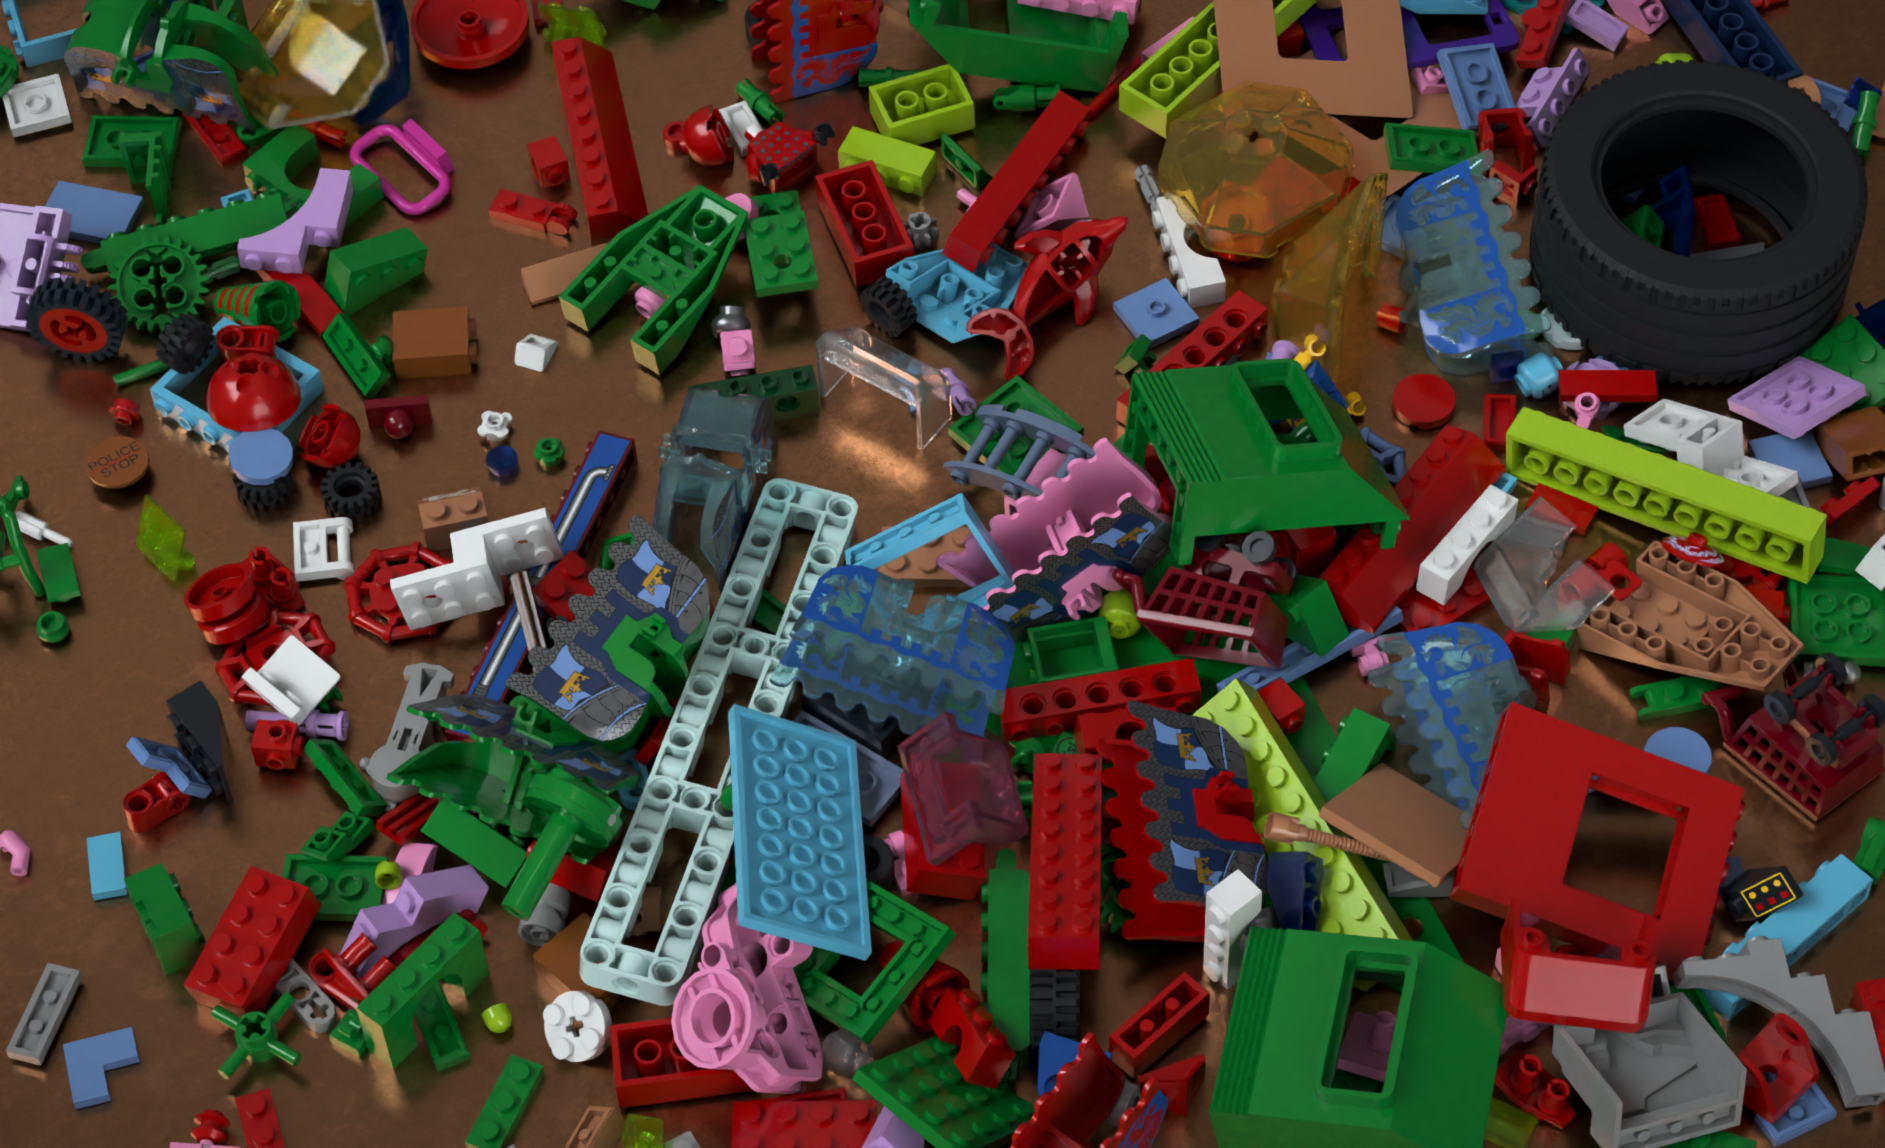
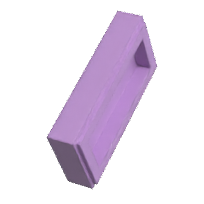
M1576 0L1564 20L1613 52L1630 28L1588 0Z

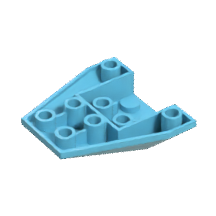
M995 244L992 247L995 251L986 265L980 263L974 273L943 255V249L907 257L886 269L885 275L887 278L892 279L893 284L897 282L900 285L899 288L907 292L905 294L907 298L911 297L913 300L911 305L916 306L917 309L915 313L918 314L916 318L918 323L951 343H956L979 335H971L966 331L967 321L974 314L993 307L1010 309L1014 303L1020 280L1029 264Z

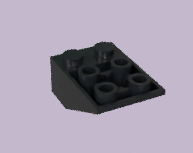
M200 680L166 700L170 712L166 718L175 732L172 737L178 748L182 752L187 750L191 756L189 758L193 766L200 774L204 772L208 776L207 783L210 785L213 793L216 796L222 794L230 805L234 802L229 737L218 701Z

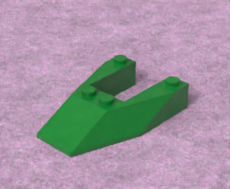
M698 185L619 232L558 296L564 317L589 332L635 282L665 299L666 301L630 339L635 360L660 375L680 354L715 293L747 221L748 212L706 187Z

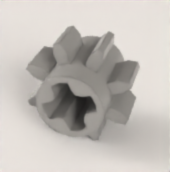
M926 212L910 213L908 222H902L915 250L930 248L932 239H939L937 219L930 218Z

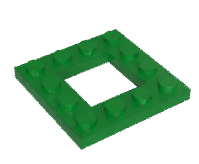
M866 879L870 925L903 943L902 947L870 987L860 996L828 977L826 974L842 954L814 946L810 956L795 966L793 970L807 1008L869 1045L954 939L956 934L949 926Z

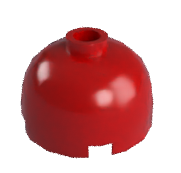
M710 104L692 112L685 120L682 130L683 137L679 139L683 153L685 155L690 154L691 158L702 166L715 167L732 162L734 159L733 146L727 148L726 139L731 135L719 109H713V105Z
M331 403L321 407L325 411L319 416L313 414L308 419L299 439V447L303 449V454H300L301 458L323 469H335V466L339 464L343 466L356 457L360 448L361 430L356 419L346 410Z

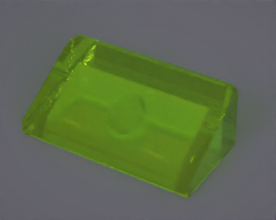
M1492 1097L1484 1139L1503 1148H1526L1539 1120L1529 1113L1525 1114L1522 1110Z
M628 1113L622 1131V1148H665L663 1120Z

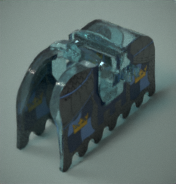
M694 386L689 390L685 398L678 424L673 426L671 434L663 433L662 435L663 445L671 446L663 447L659 445L658 455L664 459L659 470L660 481L652 527L669 543L676 544L679 535V520L685 517L687 503L705 506L700 531V548L714 568L721 595L754 513L755 504L758 503L762 493L763 479L768 477L772 454H775L778 440L771 402L768 397L741 393L727 398L722 397L721 390ZM703 448L741 453L744 469H734L723 463L707 459L703 455Z

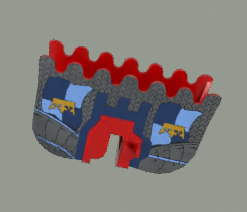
M1129 700L1125 705L1127 715L1132 720L1140 722L1144 730L1134 732L1130 740L1099 738L1096 742L1098 754L1103 758L1111 760L1114 764V767L1106 768L1101 773V782L1106 787L1115 790L1118 794V797L1110 798L1105 803L1104 809L1110 817L1118 819L1122 824V827L1114 828L1109 833L1108 839L1114 847L1123 850L1126 854L1125 858H1118L1114 862L1112 869L1117 877L1127 880L1130 884V888L1122 889L1117 894L1116 900L1123 909L1129 910L1134 914V919L1126 920L1121 925V936L1126 940L1156 939L1204 942L1206 893L1237 869L1262 891V899L1268 887V866L1265 857L1264 837L1256 833L1251 823L1255 816L1253 791L1248 789V770L1245 755L1239 743L1225 728L1207 718Z

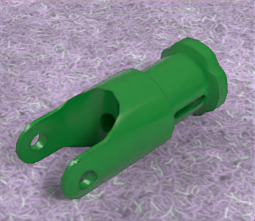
M1056 83L1054 87H1036L1035 84H1023L1007 88H997L993 94V106L998 110L1019 112L1036 111L1037 108H1046L1059 90H1061L1060 83Z

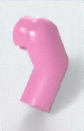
M5 830L0 834V849L2 848L3 852L9 851L12 854L10 873L15 876H25L30 858V845L18 832Z

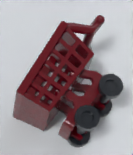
M1265 531L1251 533L1244 540L1242 548L1236 544L1225 545L1226 534L1195 537L1194 545L1197 548L1191 562L1193 572L1170 566L1151 597L1146 593L1144 582L1140 576L1126 573L1120 568L1112 573L1113 579L1132 596L1137 619L1171 655L1272 669L1281 668L1289 619L1263 591L1288 596L1291 587L1298 580L1299 572L1291 559L1275 557L1277 544L1269 533ZM1213 563L1208 575L1205 576V566ZM1200 605H1202V606H1201V609H1200V611H1199V613H1198V615H1197V618H1195V615H1196V613H1197V611H1198ZM1214 610H1217L1215 620H1210ZM1229 612L1235 613L1232 624L1226 623ZM1243 617L1250 619L1248 627L1241 625ZM1189 630L1196 631L1191 644L1183 643ZM1205 633L1212 634L1208 647L1200 645ZM1220 636L1228 637L1225 649L1216 648ZM1236 639L1244 640L1241 651L1233 650ZM1251 644L1258 651V653L1249 652Z
M1825 652L1818 657L1815 662V670L1799 681L1792 661L1782 672L1786 690L1784 692L1773 690L1766 695L1764 707L1751 715L1737 732L1732 712L1724 701L1737 699L1751 688L1732 685L1704 692L1701 696L1702 703L1704 705H1712L1718 713L1721 731L1725 739L1722 746L1815 822L1819 821L1884 771V748L1877 741L1879 735L1877 728L1885 724V703L1872 693H1867L1858 700V709L1835 688L1847 679V669L1843 662L1830 652ZM1811 723L1820 725L1823 733L1819 732ZM1755 731H1757L1758 733H1757L1756 736L1754 737V736L1752 735V733H1754ZM1764 738L1771 743L1768 748L1761 742ZM1743 740L1749 744L1746 750L1739 745ZM1755 750L1762 755L1760 761L1752 755ZM1776 750L1783 754L1781 759L1774 754ZM1769 762L1776 767L1774 772L1766 767ZM1789 762L1796 766L1795 770L1788 766ZM1802 773L1808 777V781L1801 777ZM1783 774L1790 779L1789 783L1781 779ZM1815 785L1821 789V792L1815 789ZM1796 786L1803 790L1802 795L1795 790ZM1810 798L1817 802V806L1809 801Z

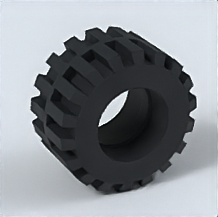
M1030 969V1045L1033 1051H1039V1044L1045 1031L1080 1043V970Z

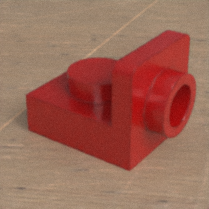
M1497 159L1490 166L1488 187L1517 205L1526 196L1530 197L1535 192L1538 186V168L1532 165L1521 174L1515 168Z

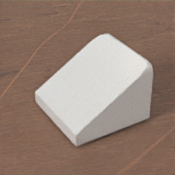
M529 334L517 343L514 362L518 366L542 372L558 347V342Z

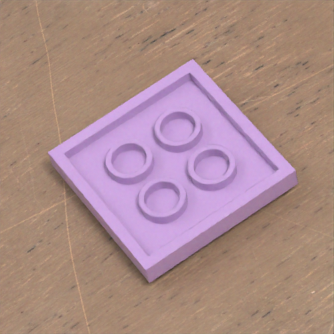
M1798 356L1731 396L1727 401L1729 410L1794 440L1803 436L1805 432L1818 424L1827 421L1841 410L1852 406L1854 402L1866 396L1865 384L1802 356Z

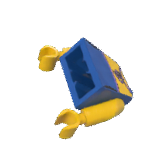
M1315 334L1308 335L1304 340L1306 350L1299 352L1293 360L1299 362L1308 378L1347 410L1349 415H1363L1366 411V405L1363 402L1355 405L1362 398L1360 394L1351 392L1344 399L1318 360H1311L1313 356L1323 355L1326 351V345L1321 342L1317 348L1312 349V344L1318 339V336ZM1305 418L1269 420L1272 425L1287 421L1292 430H1294L1300 423L1306 420Z

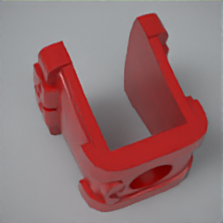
M1502 108L1479 112V137H1477V145L1482 165L1481 178L1483 181L1488 182L1490 166L1493 164L1494 147L1515 146L1521 174L1534 165V136L1532 130L1527 129L1525 126L1526 113L1520 108ZM1498 123L1508 125V128L1501 133L1492 131L1493 126Z
M1511 630L1505 635L1503 640L1508 645L1514 658L1492 664L1495 675L1494 681L1501 692L1500 696H1512L1532 706L1533 710L1545 714L1550 705L1548 679L1560 685L1565 684L1571 669L1569 649L1565 648V641L1553 638L1552 641L1527 636L1523 630Z

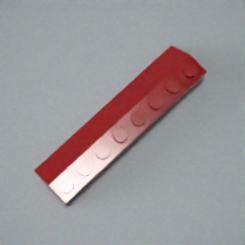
M582 37L552 41L554 67L590 238L592 241L615 237L622 230L648 216L613 54L611 51Z
M1446 424L1393 488L1411 520L1400 521L1401 531L1400 534L1396 535L1394 548L1381 549V533L1373 534L1372 529L1369 528V523H1364L1318 578L1327 581L1345 624L1374 634L1418 580L1420 564L1490 484L1494 486L1506 472V466L1475 433Z

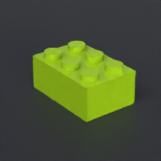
M950 64L868 87L870 113L881 135L919 145L940 139L943 134L950 136L975 128L974 102L960 74Z

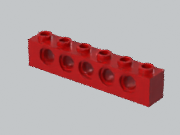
M1241 290L1236 291L1156 363L1149 372L1152 373L1155 370L1158 373L1160 370L1164 372L1167 369L1223 366L1234 354L1237 357L1241 356L1252 341L1256 338H1261L1268 328V308ZM1130 388L1117 399L1116 420L1125 426Z
M1188 658L1008 688L1006 690H996V711L1003 741H1022L1027 738L1044 735L1055 736L1062 733V731H1074L1077 715H1084L1089 712H1117L1126 709L1125 705L1129 700L1151 706H1176L1177 712L1190 713L1201 708L1202 689L1194 659Z

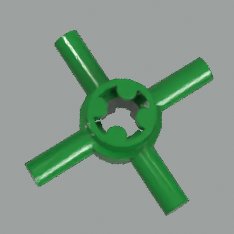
M284 992L266 1014L255 1011L249 1012L240 1018L220 1005H216L213 1008L211 1017L235 1031V1040L238 1045L217 1070L223 1078L229 1079L246 1058L254 1063H263L276 1055L293 1066H297L301 1062L302 1054L278 1040V1031L275 1026L295 1002L292 995Z

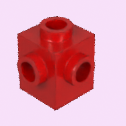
M258 719L250 746L255 765L275 770L283 768L295 769L298 756H303V749L305 747V737L300 735L298 724L283 719L277 721Z

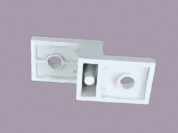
M1663 398L1624 424V434L1626 437L1636 439L1641 443L1663 447L1668 451H1676L1678 462L1690 464L1695 468L1715 475H1721L1726 479L1746 486H1752L1768 494L1779 497L1798 483V471L1744 455L1742 421Z
M541 508L450 533L453 563L390 579L391 591L409 629L423 628L505 605L502 575L561 560L564 558L563 550L546 508ZM521 540H527V541H528L527 543H523V544L517 543L518 541H521ZM429 595L437 596L435 598H426Z

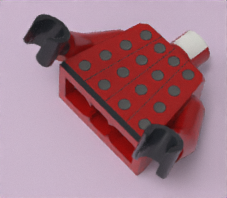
M776 122L765 131L756 123L750 125L744 134V137L749 141L747 145V158L745 160L749 179L753 182L763 183L772 193H778L817 164V144L826 146L828 144L827 138L835 136L830 123H820L814 130L808 131L788 127L782 122Z

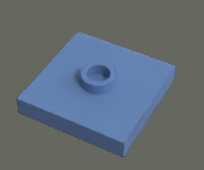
M1167 278L1113 303V310L1136 338L1143 333L1152 340L1147 350L1199 326L1200 318Z

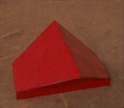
M1204 1054L1137 1076L1136 1085H1139L1142 1091L1151 1076L1155 1077L1159 1082L1162 1093L1168 1097L1167 1111L1186 1118L1205 1078L1206 1059Z

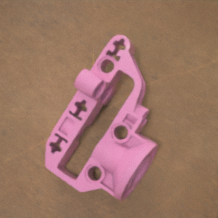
M735 883L718 895L719 906L702 926L704 947L701 952L702 962L697 963L699 971L695 972L681 986L673 1004L671 1024L674 1040L683 1057L697 1067L734 1070L755 1092L795 1094L801 1090V1081L815 1082L822 1077V1048L793 970L795 966L810 956L813 946L738 926L737 888ZM766 950L767 965L763 972L761 967V958L764 951Z

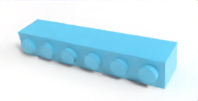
M1842 854L1837 856L1832 862L1827 860L1817 869L1815 877L1809 882L1804 880L1798 885L1804 894L1800 899L1770 913L1768 918L1762 923L1759 921L1755 922L1746 932L1745 938L1738 944L1736 942L1731 943L1723 954H1738L1746 942L1753 937L1766 936L1768 940L1781 938L1789 968L1868 898L1873 879ZM1701 988L1710 1006L1727 1021H1730L1751 1002L1731 993Z

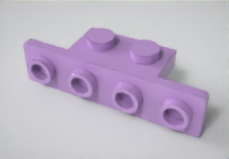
M1580 48L1572 49L1562 67H1543L1537 69L1515 104L1516 108L1524 110L1526 117H1532L1527 124V129L1532 130L1534 143L1537 148L1545 147L1555 124L1558 123L1559 117L1565 113L1566 108L1571 104L1590 72L1588 61L1585 59Z

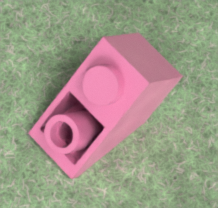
M1607 0L1614 14L1646 34L1653 33L1670 18L1660 0Z

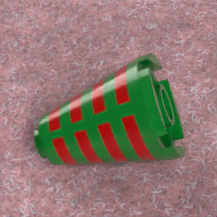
M282 280L223 287L216 293L214 298V310L219 317L223 318L225 316L240 326H272L280 332L279 341L276 343L288 339L295 331L296 327L292 325L294 319L299 320L301 304L294 286Z

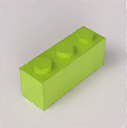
M852 126L838 150L839 169L873 159L885 186L923 197L937 172L936 151Z

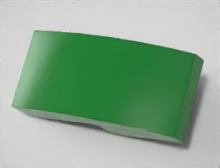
M1825 538L1824 557L1819 564L1818 572L1863 577L1855 569L1871 548L1849 541Z
M64 543L36 550L48 603L56 601L66 602L73 597L81 596L69 544Z
M345 811L331 828L320 826L301 848V851L305 855L327 862L336 860L357 847L375 829L371 818L357 816L355 813Z

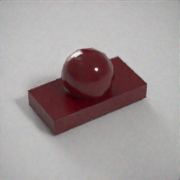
M428 395L365 400V412L369 428L384 427L386 433L392 438L402 439L412 433L416 424L432 423V411Z

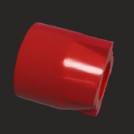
M1384 302L1377 312L1376 326L1400 334L1408 322L1409 311Z

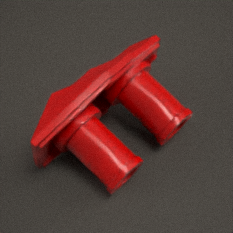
M262 546L254 547L255 552L251 550L249 557L240 564L247 566L257 583L256 587L260 589L272 609L276 607L282 611L296 612L306 603L298 590L300 588L299 584L293 578L294 573L274 557L267 548Z
M363 932L341 955L331 952L329 948L322 950L327 963L335 971L337 980L345 987L348 997L357 1004H360L397 968L383 955L363 977L356 975L357 971L355 969L378 949L375 943Z
M1518 1050L1496 1072L1494 1083L1525 1114L1530 1113L1541 1122L1546 1120L1563 1129L1577 1115L1566 1099L1570 1093L1569 1085L1562 1079L1554 1078L1542 1068V1062L1537 1056L1525 1055Z

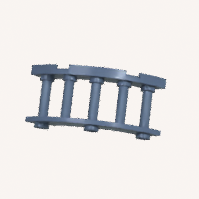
M988 404L981 405L975 414L983 422V429L962 461H947L942 467L950 473L949 477L961 486L989 487L1002 491L1006 496L1017 500L1027 495L1038 497L1043 493L1042 490L1025 481L1046 448L1052 446L1067 454V458L1055 475L1058 478H1064L1069 475L1067 464L1075 458L1091 459L1095 456L1093 448L1080 441L1083 435L1060 423L1018 408L1015 413L1006 411L1005 405ZM1003 434L984 465L976 464L993 435ZM1024 436L1036 440L1013 476L996 470L1016 437Z

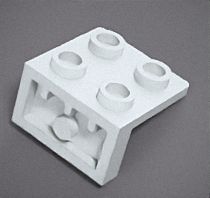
M291 635L258 672L250 667L243 674L242 679L247 686L289 721L297 723L299 727L337 684L341 676Z

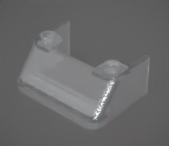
M849 327L826 331L816 341L820 396L825 398L849 372L915 407L917 445L922 450L952 417L951 386L947 374L942 370L934 369L869 335L862 328Z
M1541 496L1479 556L1474 567L1478 579L1502 621L1515 633L1570 631L1579 628L1616 590L1614 586L1580 559L1567 569L1548 589L1546 588L1543 580L1551 576L1557 566V555L1554 549L1576 528V525Z

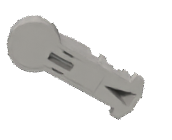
M423 662L407 665L404 669L403 676L404 680L408 681V685L387 743L375 751L369 762V772L373 786L387 801L403 803L419 793V787L415 785H399L387 780L386 777L388 773L395 770L408 759L435 744L433 733L434 731H440L439 721H431L411 714L407 711V707L410 704L445 697L447 689L453 688L455 682L454 674L441 665Z

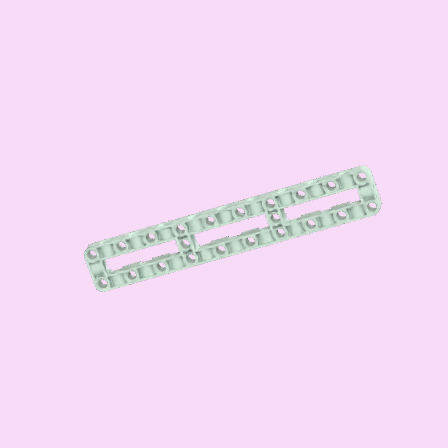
M783 478L771 479L765 484L581 946L579 974L585 984L656 1005L668 1006L674 1004L681 986L688 980L703 940L702 926L712 915L735 854L733 811L725 809L720 800L723 789L731 783L730 756L717 789L688 782L687 778L688 776L692 777L704 746L705 732L708 725H712L724 695V683L728 674L731 675L733 672L759 679L748 708L783 719L786 718L802 671L785 668L779 664L784 658L798 627L808 620L801 613L819 578L831 568L842 566L844 563V551L849 549L856 529L858 505L852 497ZM797 526L815 531L776 635L746 628L747 625L752 623L762 597L764 580L766 576H770L780 551L781 537L784 529ZM831 575L823 583L835 587L834 583L837 582L838 578L832 577H838L839 575ZM829 592V595L821 593L824 598H818L822 602V608L818 609L820 611L823 609L822 615L825 614V605L831 598V592ZM809 625L801 633L806 632L808 635L813 636L812 640H815L817 633L813 632H818L820 625ZM808 642V645L800 643L803 648L796 647L801 651L795 653L799 656L797 660H802L800 665H805L807 650L813 646L810 642ZM675 827L697 833L699 837L655 952L624 945V940L626 937H630L641 909L642 894L647 882L651 883L662 855L666 832L668 829Z

